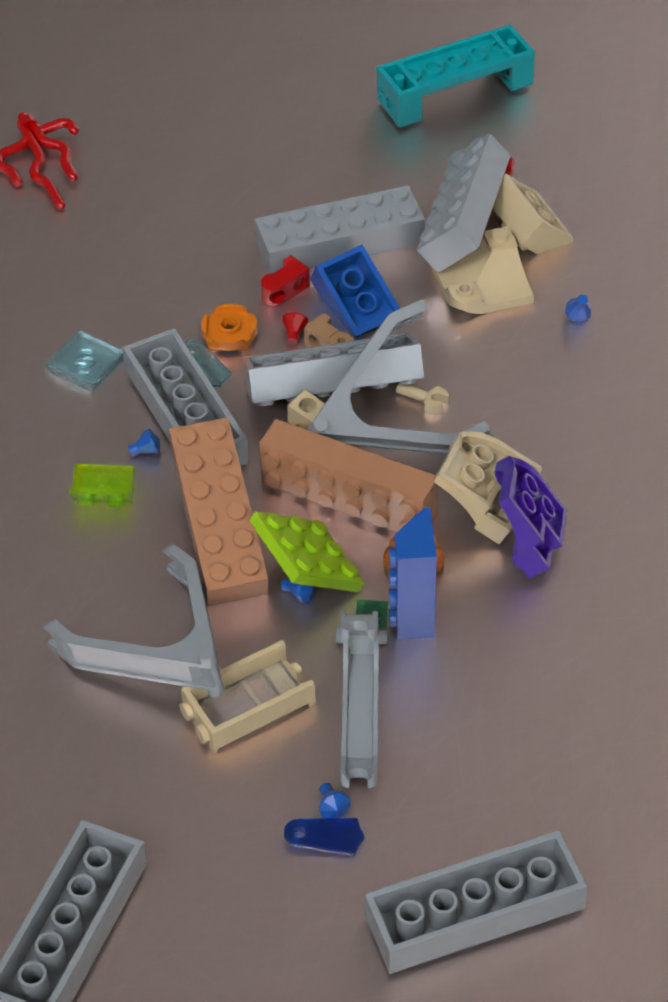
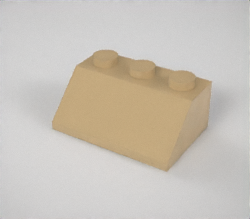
M504 174L491 212L496 217L502 219V227L509 226L517 246L523 251L529 249L536 254H540L572 243L574 238L539 193L508 174Z

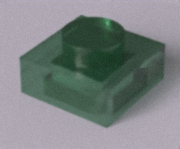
M357 600L356 614H373V611H378L379 628H387L389 601Z

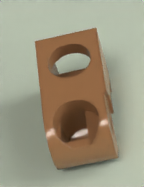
M324 312L304 327V344L308 347L354 341L350 334L340 332L333 327L332 318Z

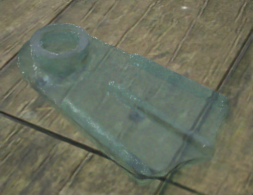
M196 340L184 342L189 351L196 352L192 355L213 387H221L225 380L231 377L232 372L201 342Z

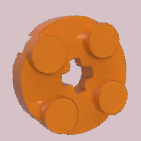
M219 305L215 307V312L209 316L207 312L202 318L203 339L207 342V347L214 351L248 350L251 347V342L257 335L256 316L253 312L252 315L246 312V307L242 305ZM232 325L233 328L227 329V326Z

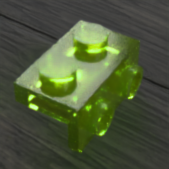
M75 464L73 488H70L69 494L73 501H77V504L83 506H93L95 502H106V505L111 507H123L124 503L133 504L135 467Z

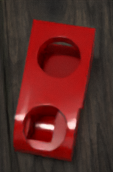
M292 255L283 260V268L275 273L267 274L261 279V296L264 304L278 306L310 287L309 268Z

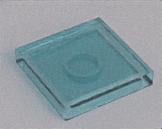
M79 331L45 364L46 371L92 392L124 360L123 350Z

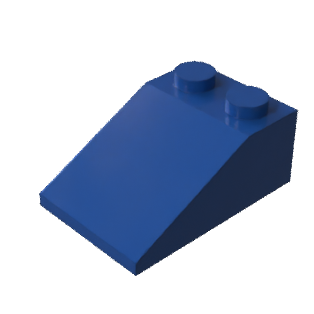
M363 244L315 266L310 280L323 302L354 338H358L380 327L390 313L400 309Z

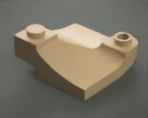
M509 226L484 231L477 250L439 273L430 265L441 291L451 307L472 314H486L534 304V294L520 260L517 242Z
M474 431L459 432L452 441L447 451L448 454L433 482L452 495L466 509L476 523L474 529L500 544L511 531L512 525L505 511L498 503L501 485L494 473L497 461L507 456H512L527 462L539 474L542 467L493 436Z

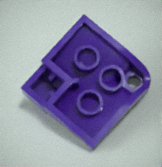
M507 456L497 461L494 470L495 477L501 485L498 503L505 511L516 537L512 561L516 568L522 569L530 579L549 570L552 551L563 546L567 510L542 476L531 465L521 459Z

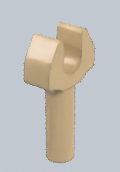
M398 383L396 387V393L423 402L425 413L442 414V403L449 404V393L439 386H435L428 392L407 384Z

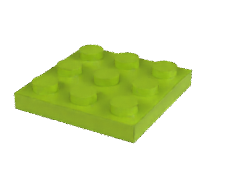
M257 511L249 520L293 584L359 592L364 586L365 582L359 576L358 569L349 562L343 553V548L333 540L328 533V527L321 521L300 519L296 516L287 517L276 513L269 514Z

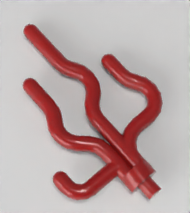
M22 112L18 115L17 127L22 134V139L0 149V172L7 175L15 187L22 186L23 180L13 166L6 164L4 160L9 156L22 152L29 146L35 156L29 169L30 178L36 184L46 189L58 210H63L66 207V203L50 178L40 174V169L45 162V154L41 146L61 152V167L68 179L75 182L78 179V174L70 162L72 155L70 147L63 141L48 138L46 134L66 128L70 134L77 135L79 128L73 120L68 118H60L39 125L32 114Z

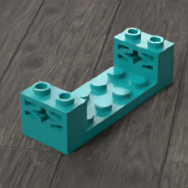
M511 24L377 66V100L399 128L422 120V96L492 73H496L510 91L532 85L535 51Z

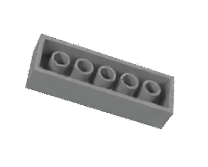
M491 134L482 139L480 137L476 138L464 151L458 150L450 157L449 167L443 175L444 180L438 188V196L432 204L433 209L430 216L426 219L427 224L425 230L420 235L421 240L417 252L438 273L479 248L511 156Z
M409 185L255 218L256 244L269 274L283 268V260L290 255L310 269L362 244L369 256L419 245L420 235L425 230V218Z
M175 328L123 347L125 370L168 440L169 428L228 417L240 466L249 463L247 437Z
M410 332L389 335L352 387L351 393L360 391V387L371 386L373 389L388 387V383L399 382L406 385L417 382L416 379L424 378L421 344ZM371 338L242 357L247 392L252 402L258 403L259 406L272 405L275 403V400L286 399V401L292 402L305 389L312 395L315 394V397L330 396Z
M81 820L0 961V1002L73 1001L147 865L144 841Z
M560 830L365 893V917L388 972L392 974L585 909L588 886Z

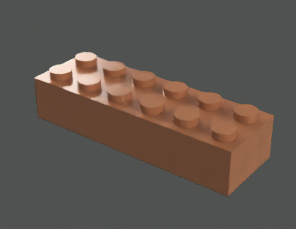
M229 418L169 428L170 449L207 606L268 594V575L257 531L249 521L253 515Z
M278 419L274 420L259 442L262 483L272 488H278L297 497L314 501L324 507L336 509L352 517H358L379 527H385L396 532L423 508H431L432 524L438 516V485L433 482L436 477L434 474Z

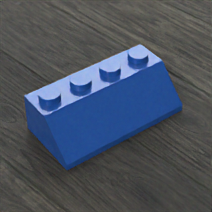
M427 507L423 508L395 533V547L389 548L390 567H395L389 568L390 588H392L389 589L390 627H396L397 639L435 637L437 555L431 508Z

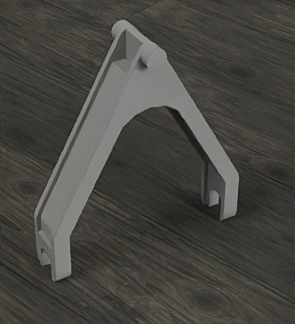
M419 300L398 309L386 317L307 430L352 446L448 454L447 451L458 433L446 434L370 426L359 419L353 411L350 401L352 387L390 332L421 319L423 312L429 310L424 300ZM483 421L461 432L474 431L487 434L492 430L487 421Z
M174 544L162 550L163 553L174 560L168 564L167 571L189 588L195 620L191 633L182 641L171 646L156 648L77 636L56 619L43 626L44 630L53 636L48 641L50 647L76 669L208 690L209 695L212 697H218L224 693L203 585L200 581L196 560Z
M340 611L339 628H336V644H343L340 783L343 787L349 788V780L360 777L367 779L368 788H372L377 785L379 644H387V628H379L378 611H373V614H346V611Z

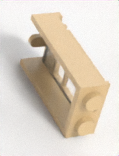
M281 640L221 669L220 673L224 686V693L222 695L212 697L209 695L208 690L184 687L181 689L182 703L179 706L184 718L187 721L192 720L195 724V731L201 743H208L212 751L216 753L219 751L218 748L306 704L310 706L316 703L315 683L312 679L303 683L302 669L299 663L289 664L286 660V644Z

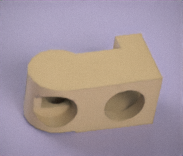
M305 389L288 405L287 422L307 430L325 403Z

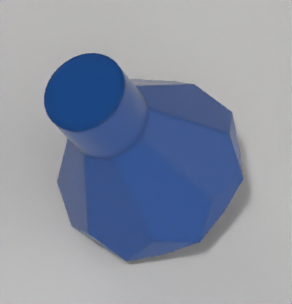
M579 295L577 298H572L566 303L565 313L571 321L582 323L590 318L592 308L586 295Z
M149 428L143 432L136 443L128 446L129 452L132 457L140 453L160 454V439Z
M286 578L281 582V589L291 592L301 603H309L314 597L315 586L293 584L290 579Z
M324 783L320 786L319 791L322 799L319 810L321 816L330 820L342 817L350 808L349 796L342 791L334 790L330 783Z

